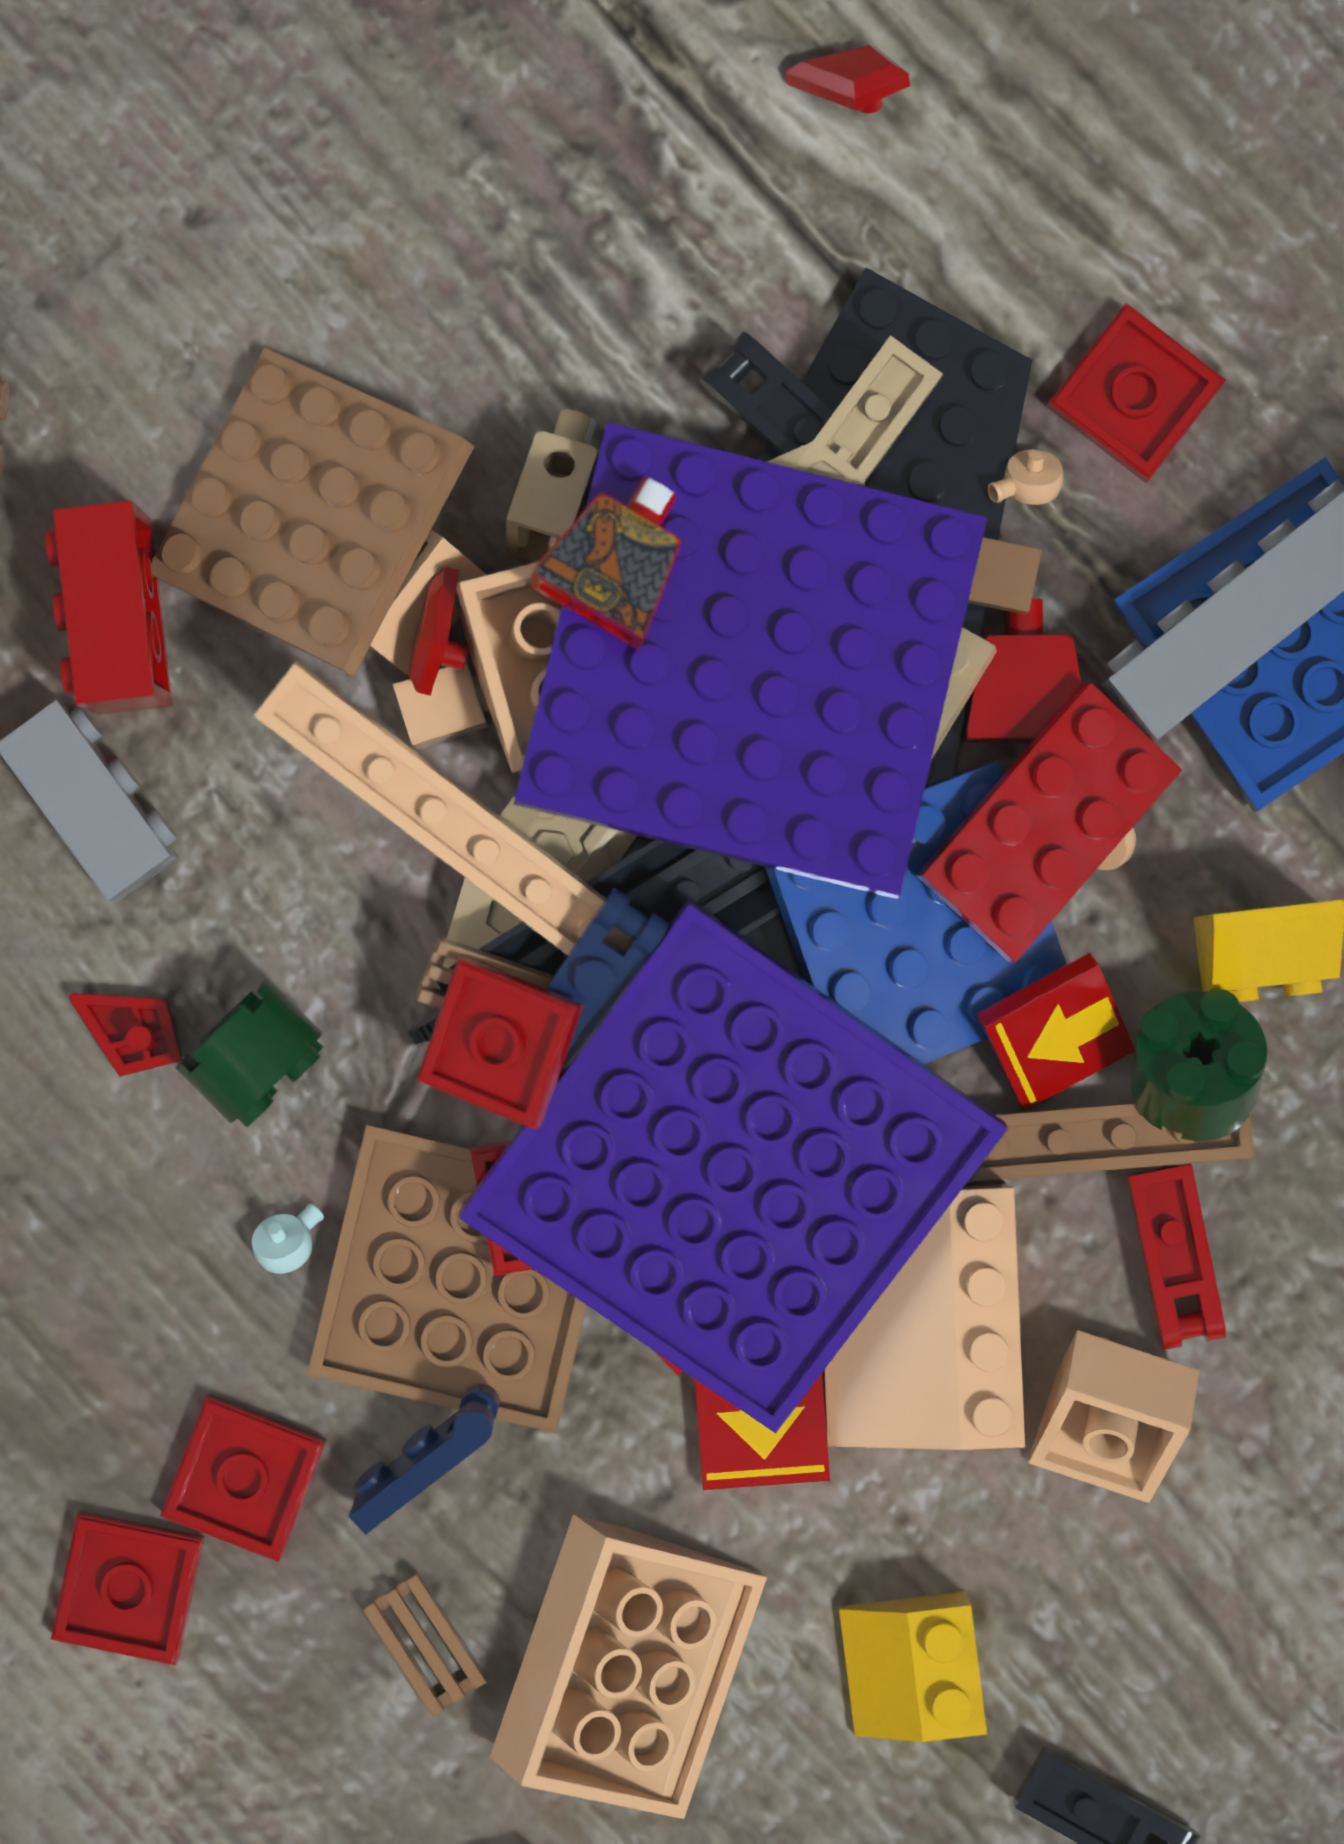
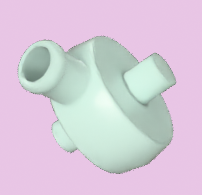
M310 1203L297 1217L290 1214H278L264 1220L256 1228L252 1236V1250L256 1261L267 1271L277 1274L288 1273L301 1267L307 1261L312 1251L310 1230L323 1220V1213L318 1207Z

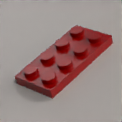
M1083 683L920 869L916 876L1008 962H1016L1179 775L1182 769L1093 683Z

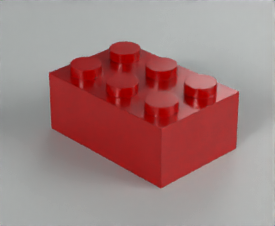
M131 500L54 509L55 528L46 529L45 541L50 566L60 568L62 592L53 594V611L58 631H67L70 656L61 657L60 661L61 679L65 695H74L75 705L96 715L173 706L159 582L156 577L152 576L151 562L155 556L151 518Z

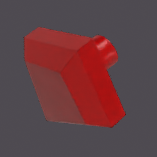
M872 45L802 61L785 70L787 85L866 114L880 110L883 105V98L910 86L909 73L880 49Z
M445 566L430 581L410 656L409 676L417 693L431 696L440 665L463 671L466 664L469 646L448 641L459 575L458 569Z
M72 993L69 996L74 1008L119 1077L180 1062L183 1059L168 999Z

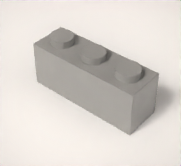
M55 700L0 740V754L106 900L118 903L179 858L170 845L178 837L156 808L146 813L132 794L140 788V785L124 762L118 756L109 762L97 746L95 741L101 738L103 734L89 714L79 706L71 710L67 704Z

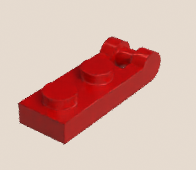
M1178 1164L1126 1175L1154 1310L1156 1332L1161 1349L1164 1351L1182 1347V1340L1204 1336L1206 1342L1226 1338V1327L1192 1164ZM1196 1294L1198 1311L1177 1315L1174 1299Z

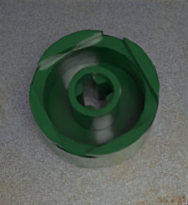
M269 978L262 981L257 989V992L262 996L261 1000L251 991L200 1040L202 1045L192 1054L197 1062L187 1054L175 1067L229 1123L238 1119L245 1127L250 1126L274 1102L272 1097L278 1091L274 1085L284 1075L293 1083L298 1080L321 1056L319 1052L323 1048L317 1041L322 1035V1031Z
M1211 989L1207 992H1185L1161 1001L1142 1017L1136 1038L1130 1087L1133 1100L1139 1112L1151 1125L1162 1131L1163 1126L1174 1132L1181 1133V1139L1194 1142L1216 1140L1236 1131L1249 1117V1113L1259 1096L1267 1060V1043L1261 1026L1255 1017L1239 1004L1236 996L1224 989Z

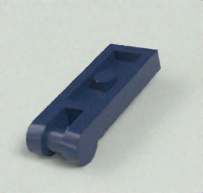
M613 888L545 987L547 990L584 1004L562 1066L563 1071L637 974L648 956L657 947L670 923L654 913L647 917L630 906L631 898L616 888ZM613 927L633 938L626 951L605 938Z
M482 1383L468 1387L463 1393L459 1407L460 1410L435 1429L430 1424L423 1426L406 1441L402 1447L403 1454L388 1465L383 1461L375 1463L360 1476L354 1485L357 1493L348 1517L365 1535L489 1440L495 1423L494 1419L500 1405L499 1395L496 1390Z

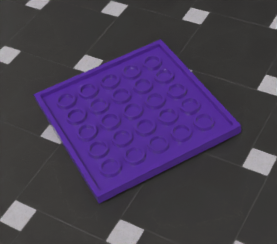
M607 422L586 508L600 493L606 494L626 506L643 478L652 479L668 488L677 497L661 527L676 535L682 542L645 640L639 651L562 606L513 805L895 899L898 898L903 885L987 517Z
M688 899L669 925L657 947L648 956L637 974L564 1071L562 1070L542 1126L535 1130L524 1125L520 1127L459 1210V1218L776 1433L1002 1138L1008 1127L1002 1119Z

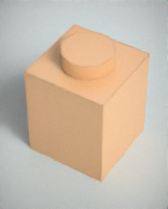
M467 662L463 671L451 667L439 669L431 696L417 693L411 679L393 684L411 744L416 750L489 727L484 713L490 711L478 676L472 675Z

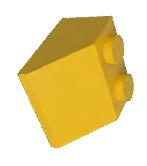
M1344 899L1193 917L1202 992L1218 988L1224 989L1234 994L1239 1002L1259 1000L1258 987L1283 985L1284 997L1322 993L1321 980L1340 978L1344 932Z
M965 1591L839 1607L855 1736L930 1742L987 1735L972 1607Z

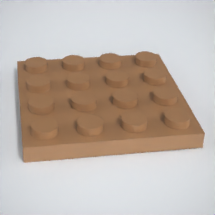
M264 348L151 562L152 576L354 677L474 446L459 435Z
M367 1124L307 1375L454 1410H460L459 1407L463 1393L468 1387L482 1383L491 1386L499 1395L500 1405L495 1419L557 1434L587 1305L535 1269L494 1276L487 1237L459 1218V1210L477 1187L469 1147Z

